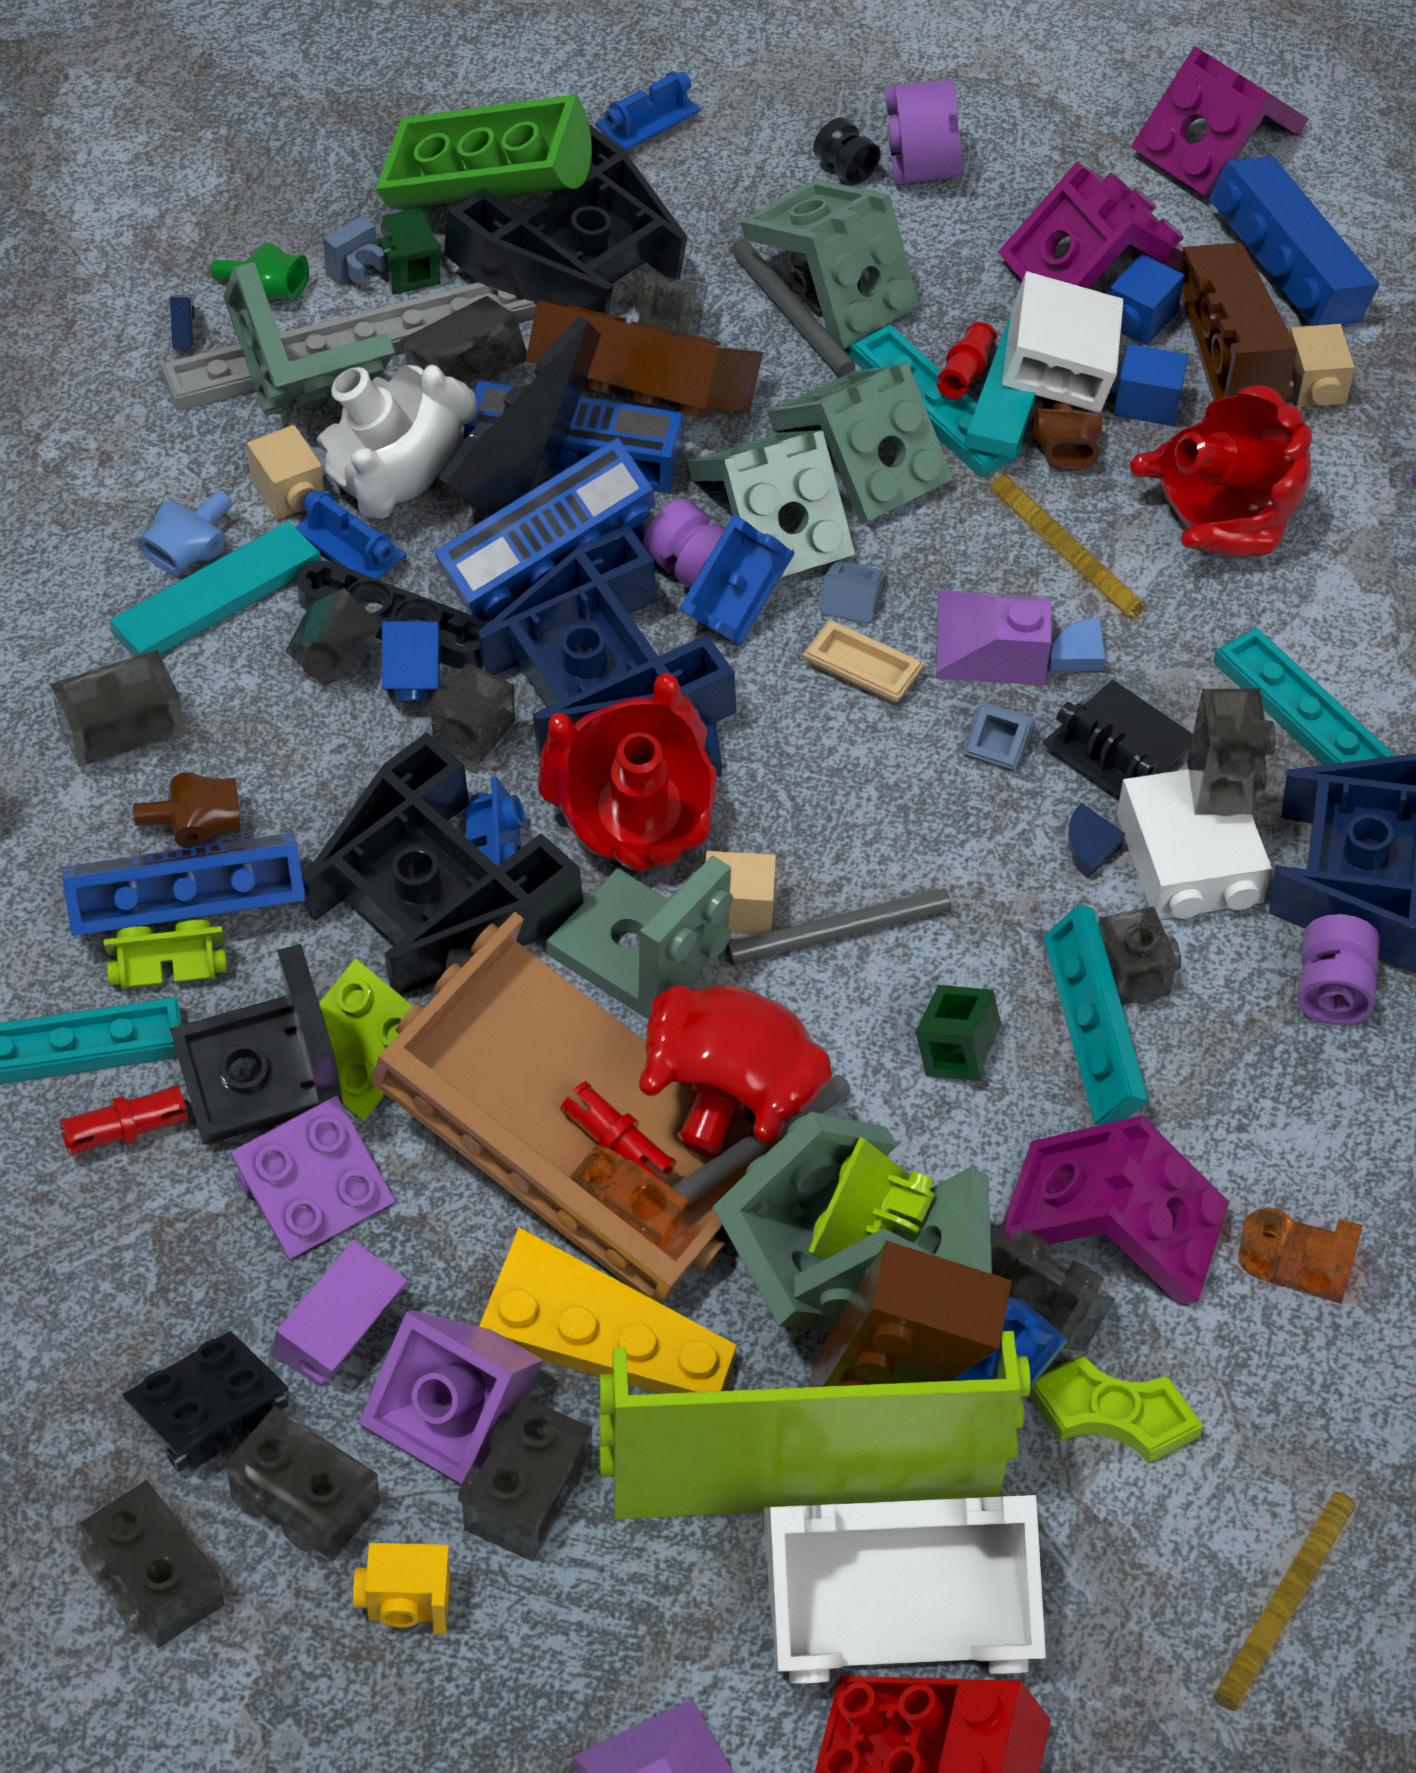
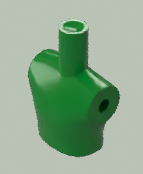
M271 243L262 244L246 261L215 259L211 265L213 279L229 281L234 267L255 262L268 301L298 299L305 290L309 280V264L305 255L284 253L278 246Z

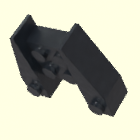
M589 124L592 144L591 164L588 176L580 187L552 191L554 194L521 215L517 214L486 189H481L448 210L444 256L479 283L512 294L520 300L526 299L534 302L535 305H537L538 300L559 302L609 314L613 290L612 284L645 262L673 283H677L680 280L687 235L625 150Z
M428 732L383 764L302 877L310 916L315 921L347 898L396 944L385 952L384 956L389 985L400 995L439 980L444 972L454 963L463 967L474 955L471 952V948L480 934L492 923L500 928L514 912L524 918L516 941L522 946H526L541 940L569 918L583 904L580 867L542 833L497 866L448 822L469 803L465 766Z

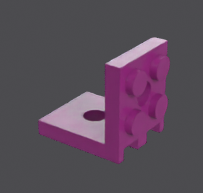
M1194 46L1132 143L1131 148L1202 195L1210 198L1227 161L1238 158L1265 115L1298 136L1309 118ZM1197 119H1205L1208 126L1205 137L1197 143H1190L1187 138L1189 126Z
M1077 161L1001 247L998 253L1022 281L1027 271L1089 289L1129 244L1179 272L1183 251L1180 242L1184 239V236L1166 219L1162 218L1158 221L1152 214L1157 208L1156 205L1139 189L1134 188L1131 191L1114 174L1109 172L1104 178ZM1069 236L1071 243L1065 256L1056 260L1055 250L1058 243L1063 238Z
M1141 1115L1031 1141L997 1239L1011 1252H1017L1105 1233L1180 1305L1199 1301L1229 1201Z

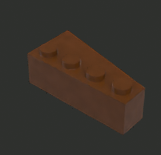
M1243 243L1183 247L1179 272L1185 275L1181 299L1213 400L1239 395L1238 392L1240 390L1255 385L1273 388L1279 393L1284 403H1286V400H1291L1294 391L1292 371L1297 346Z
M538 300L525 358L526 362L537 364L542 355L579 316H582L601 333L587 376V388L616 394L619 386L633 390L631 399L634 401L661 406L662 400L667 399L678 402L676 412L699 418H707L708 410L750 413L763 352L749 348L720 346V341L680 333L672 335L670 334L671 329L634 321L626 323V318L565 303Z
M886 1241L816 1354L809 1387L953 1380L999 1349L1012 1280Z

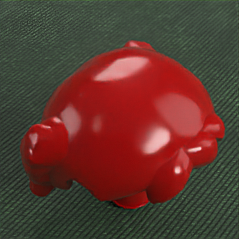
M1261 385L1249 386L1238 392L1239 395L1209 402L1206 409L1207 413L1201 422L1175 434L1155 451L1136 455L1130 462V471L1136 477H1150L1161 480L1162 489L1167 500L1188 528L1181 534V543L1186 548H1201L1207 552H1214L1223 556L1243 558L1270 554L1282 542L1287 520L1294 514L1305 497L1312 474L1309 450L1312 443L1311 429L1304 423L1303 415L1297 407L1284 403L1279 393L1273 388Z
M662 673L656 677L653 698L637 697L617 702L583 716L575 725L568 715L556 712L550 717L547 740L542 748L541 758L538 763V791L546 802L563 812L569 828L578 841L591 853L619 862L624 867L635 872H646L653 867L672 865L685 850L694 849L702 845L708 838L711 830L710 815L716 798L717 774L704 748L708 734L707 727L701 720L695 706L682 694L678 680L669 673Z
M680 984L658 994L652 1001L645 1043L647 1054L646 1067L639 1078V1089L645 1095L654 1096L658 1095L672 1082L693 1083L690 1092L696 1098L681 1131L676 1134L685 1147L705 1156L720 1155V1149L735 1116H745L748 1108L755 1113L756 1121L753 1132L756 1138L762 1144L772 1145L777 1141L786 1123L792 1117L801 1114L832 1080L833 1075L829 1054L821 1046H818L817 1043L811 1041L809 1032L796 1014L775 1000L734 985H717L698 991L697 989L687 988Z

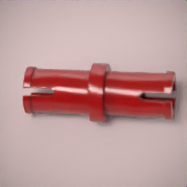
M980 321L972 323L967 328L962 340L957 341L951 346L946 357L947 364L937 377L940 380L936 382L939 392L950 399L962 398L967 393L971 382L979 378L985 371L988 364V354L997 343L994 341L997 339V333L990 324Z
M587 1081L580 1083L572 1091L590 1106V1110L585 1111L577 1102L567 1096L560 1107V1111L564 1115H568L599 1143L597 1150L605 1158L614 1156L642 1181L649 1191L657 1188L664 1180L650 1169L646 1162L650 1160L668 1176L674 1169L676 1160L673 1157H669L638 1129L639 1121L630 1113L623 1116L591 1087V1084Z
M176 1084L168 1089L131 1100H126L124 1096L113 1098L110 1100V1106L70 1118L59 1119V1125L61 1130L65 1131L61 1132L66 1150L71 1157L77 1155V1153L120 1140L124 1145L137 1141V1135L173 1124L187 1122L188 1114L186 1111H182V1109H186L181 1090Z

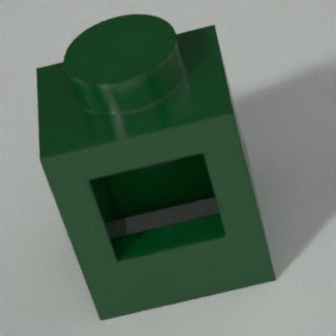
M421 207L382 216L381 231L384 237L377 238V246L381 247L384 252L385 268L388 267L389 286L392 295L441 284L439 246Z
M947 985L937 986L915 1031L926 1076L982 1081L985 1074L984 1061L1001 1027L994 990Z

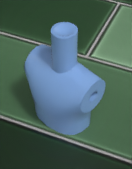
M218 490L195 512L174 500L165 502L157 511L151 526L139 537L138 545L140 550L152 563L174 576H179L189 566L198 561L214 559L224 547L226 536L213 524L233 506L231 499L226 493Z

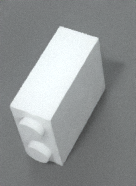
M1026 271L1011 309L1002 385L1017 390L1036 392L1035 395L1101 413L1117 375L1123 299Z
M1232 763L1123 779L1117 816L1122 831L1126 833L1125 839L1154 920L1173 917L1186 919L1199 913L1229 908L1242 910L1255 904L1264 903L1272 867Z

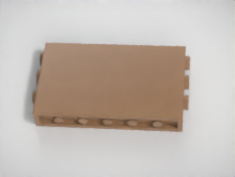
M514 912L500 928L492 923L480 934L471 948V952L474 955L463 967L454 963L444 972L433 990L437 995L425 1007L420 1003H416L408 1010L396 1028V1032L399 1035L379 1055L371 1083L627 1286L663 1305L694 1267L704 1273L724 1248L726 1243L719 1239L725 1229L713 1206L746 1175V1170L750 1164L679 1213L672 1212L666 1206L663 1199L664 1192L718 1156H705L690 1150L682 1144L676 1134L681 1131L696 1097L690 1092L693 1083L672 1082L658 1095H645L639 1089L638 1082L642 1071L646 1067V1042L519 944L516 939L524 918ZM587 1081L591 1084V1087L623 1116L630 1113L639 1121L638 1129L669 1157H673L676 1160V1165L668 1176L650 1160L646 1162V1165L664 1180L657 1188L649 1191L645 1184L614 1156L605 1158L597 1150L599 1143L568 1115H564L560 1111V1107L567 1096L577 1102L585 1111L590 1110V1106L572 1091L580 1083ZM735 1116L720 1149L721 1153L752 1133L754 1126L743 1117ZM787 1130L782 1134V1136L777 1140V1142L771 1147V1149H772L776 1144H778V1143L787 1135ZM595 1169L602 1185L609 1191L614 1192L606 1206L581 1187ZM627 1189H630L641 1198L631 1209L624 1210V1218L621 1219L610 1208Z

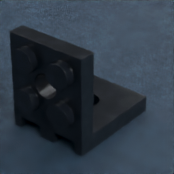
M301 944L277 950L286 996L170 1028L203 1145L291 1120L335 1096L338 1097L343 1105L335 1054ZM250 1057L262 1065L260 1074L254 1080L245 1083L231 1079L228 1075L231 1064L239 1058Z

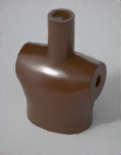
M1049 399L1051 409H1035L1031 426L1032 438L1044 450L1046 459L1051 465L1067 470H1081L1094 465L1100 454L1098 444L1102 433V417L1100 414L1073 411L1072 405Z
M180 773L170 780L168 801L133 803L135 826L171 824L176 843L184 848L202 846L213 837L219 835L240 833L239 804L235 777L219 779L204 777L195 773Z

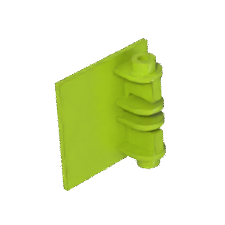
M355 958L319 1004L335 1054L343 1104L361 1120L365 1121L386 1095L371 1083L378 1057L399 1035L396 1032V1028L413 1005Z
M859 1137L853 1153L845 1159L841 1166L839 1183L827 1210L819 1216L815 1223L813 1241L808 1252L823 1261L883 1228L891 1232L894 1227L917 1235L920 1228L898 1217V1215L900 1214L923 1222L931 1201H933L935 1196L930 1191L934 1180L916 1171L908 1174L870 1142Z

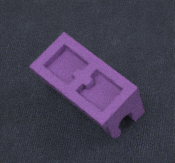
M352 1240L276 1330L270 1355L279 1362H285L316 1385L322 1386L328 1378L334 1375L339 1365L396 1296H399L405 1289L408 1280Z

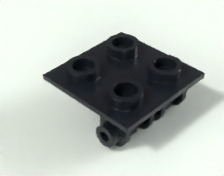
M1112 679L1084 705L1082 703L1076 705L1070 702L1065 703L1056 716V720L1062 725L1043 741V745L1120 797L1123 779L1165 773L1199 741V737Z
M232 1331L203 1343L197 1351L164 1370L150 1374L141 1384L122 1394L124 1400L169 1447L165 1452L168 1460L177 1472L187 1467L194 1471L200 1465L219 1454L212 1436L224 1451L231 1449L232 1444L226 1427L230 1426L236 1437L240 1441H244L249 1437L247 1430L253 1434L271 1422H276L281 1419L280 1411L289 1406L284 1395L288 1391L287 1385Z

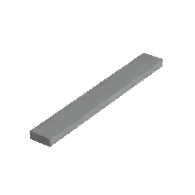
M478 282L279 334L289 361L388 333L395 355L532 319L535 317L537 305L532 301L520 300L512 294L496 290ZM240 344L160 364L162 378L176 411L256 391Z

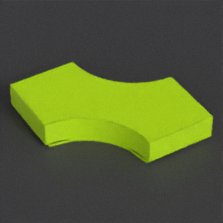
M1082 1355L1042 1374L1030 1389V1399L1059 1441L1079 1435L1110 1437L1133 1448L1148 1464L1201 1437L1204 1427L1169 1377L1164 1376L1147 1382L1120 1380L1101 1372Z

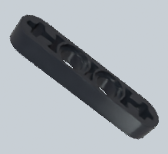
M315 561L305 565L299 571L297 576L299 603L306 611L382 640V622H406L416 617L425 618L430 622H439L440 663L461 670H470L482 666L477 632L486 623L478 617L333 562ZM367 599L378 600L384 605L380 610L371 613L361 612L355 607L359 602Z

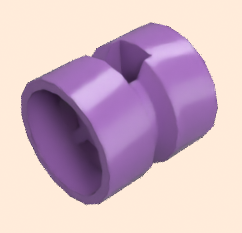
M678 499L664 507L653 519L646 531L643 546L655 563L667 572L675 573L678 581L691 589L725 528L716 523L709 525V515L689 500Z
M1326 915L1313 920L1305 928L1301 957L1303 966L1300 973L1297 1001L1300 1009L1310 1018L1327 1024L1346 1025L1362 1021L1373 1012L1377 983L1375 972L1378 966L1380 937L1377 930L1369 922L1349 915Z

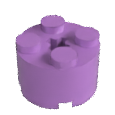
M941 79L884 86L887 116L896 115V117H889L888 136L890 153H900V155L892 156L894 184L935 181L962 176V146L958 127V106L954 80Z

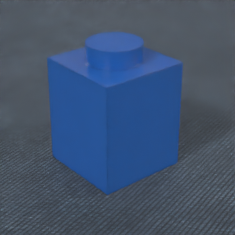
M1141 254L1114 282L1109 290V295L1123 299L1120 333L1148 345L1178 312L1185 275Z
M1128 344L1123 364L1118 363L1117 375L1109 391L1110 394L1117 395L1114 416L1174 427L1189 354Z
M382 622V689L395 690V701H428V690H440L439 622Z

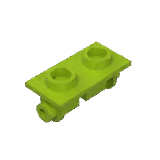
M207 920L181 922L175 925L174 932L152 934L150 927H129L116 931L117 938L103 939L108 957L118 956V961L107 962L109 985L121 984L122 990L163 985L161 963H173L175 983L215 980L216 973L227 972L225 949H213V945L225 944L222 926L211 927L210 921Z

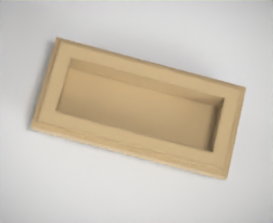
M830 619L803 653L802 657L810 665L894 704L901 699L925 664Z

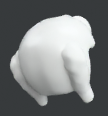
M403 365L390 381L381 377H375L371 381L369 373L361 367L350 368L342 372L335 379L331 388L332 397L343 406L341 421L339 424L330 425L317 437L318 444L327 452L325 471L334 482L358 500L359 513L362 516L374 519L389 517L396 503L409 501L427 490L452 459L458 448L461 428L477 416L475 393L465 383L453 377H446L436 365H429L425 370L415 365Z

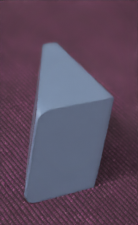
M839 560L834 561L824 578L819 607L820 612L864 623L870 622L874 616L886 572H883L882 569Z
M981 701L963 754L1016 771L1036 725L1034 718Z

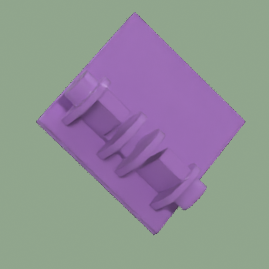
M337 1096L230 1152L239 1169L234 1175L240 1189L244 1194L252 1193L288 1260L396 1202Z

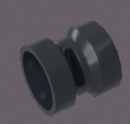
M844 117L829 121L819 131L813 143L815 156L823 164L829 167L834 166L836 175L850 186L858 185L870 177L877 168L881 158L879 146L870 138L860 136L858 128Z

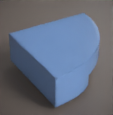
M1090 618L1073 623L1058 635L1051 650L1049 672L1104 670L1106 658L1100 618Z

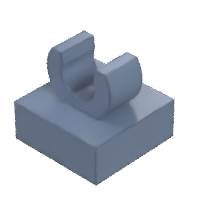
M363 215L323 237L326 275L337 285L349 279L359 284L365 281L364 271L372 266L380 272L385 270V256L382 248L377 246L375 225Z

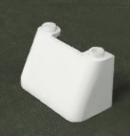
M1036 1495L764 1508L775 1666L777 1671H789L790 1683L829 1682V1669L842 1666L955 1660L988 1661L990 1674L1029 1672L1028 1659L1046 1658Z

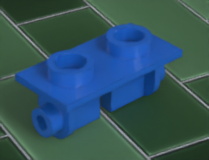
M671 71L664 78L649 85L648 95L640 90L620 101L610 103L609 110L604 113V118L595 122V127L626 152L700 112V108L687 98V91L692 86L689 76L685 72L677 73Z
M313 490L306 496L303 505L307 509V518L295 526V528L315 548L337 564L379 579L407 558V553L391 543V538L388 534L377 532L352 515L348 510L335 502L333 495L328 491L319 492Z
M497 776L491 777L492 794H474L471 797V801L465 807L467 839L474 846L487 843L477 848L498 866L523 847L521 844L520 828L525 827L526 816L518 796H510Z

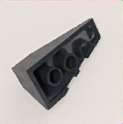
M579 316L538 360L534 371L536 378L530 384H525L520 388L514 386L503 397V402L506 406L500 417L491 426L481 421L468 435L438 478L489 516L553 478L601 333L589 321Z

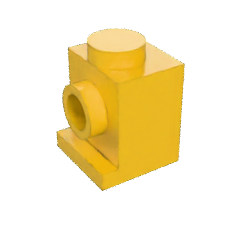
M369 1543L367 1568H355L353 1586L354 1608H367L368 1620L381 1621L387 1626L396 1628L411 1627L418 1622H433L434 1634L447 1635L451 1576L449 1545Z

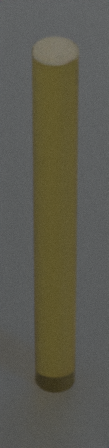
M1006 474L998 476L993 481L991 490L1128 618L1134 619L1141 614L1145 608V603Z
M1334 1492L1213 1694L1214 1700L1221 1707L1235 1711L1241 1703L1355 1509L1356 1504L1348 1495L1342 1492Z

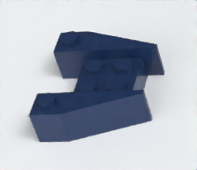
M628 524L580 545L477 632L482 670L486 679L519 664L548 706L533 714L537 755L539 758H541L542 748L547 740L548 723L553 714L556 712L564 713L569 716L575 725L583 716L617 702L637 697L653 698L654 682L656 677L662 673H669L675 676L682 694L695 706L704 723L718 722L736 713L735 672L708 634L658 656L629 614L657 602L654 560Z
M1416 753L1288 769L1281 818L1312 822L1307 868L1301 869L1275 865L1269 914L1303 928H1306L1313 920L1326 915L1342 914L1358 917L1369 922L1377 930L1380 937L1379 959L1411 972H1416Z

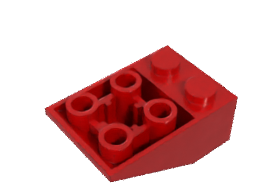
M839 1676L815 1773H1040L1051 1719L1021 1680Z

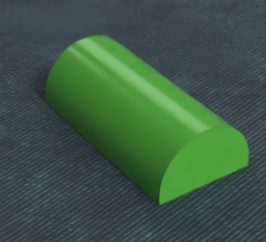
M574 94L403 117L399 123L375 189L388 207L394 210H405L461 203L483 188L496 198L578 188L585 182L588 176L592 155L591 134L586 112L578 95Z

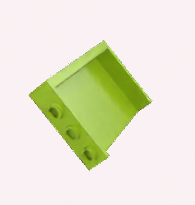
M1002 1331L1000 1347L996 1351L992 1379L628 1395L626 1347L612 1348V1374H599L601 1477H612L614 1519L764 1513V1508L1000 1497L1007 1459L1017 1458L1018 1441L1016 1428H1023V1397L1030 1395L1029 1361L1027 1356H1017L1014 1331Z

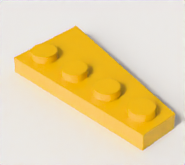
M520 1227L517 1229L479 1327L493 1330L544 1361L599 1376V1374H612V1348L626 1347L628 1385L659 1394L724 1391L736 1358V1344Z

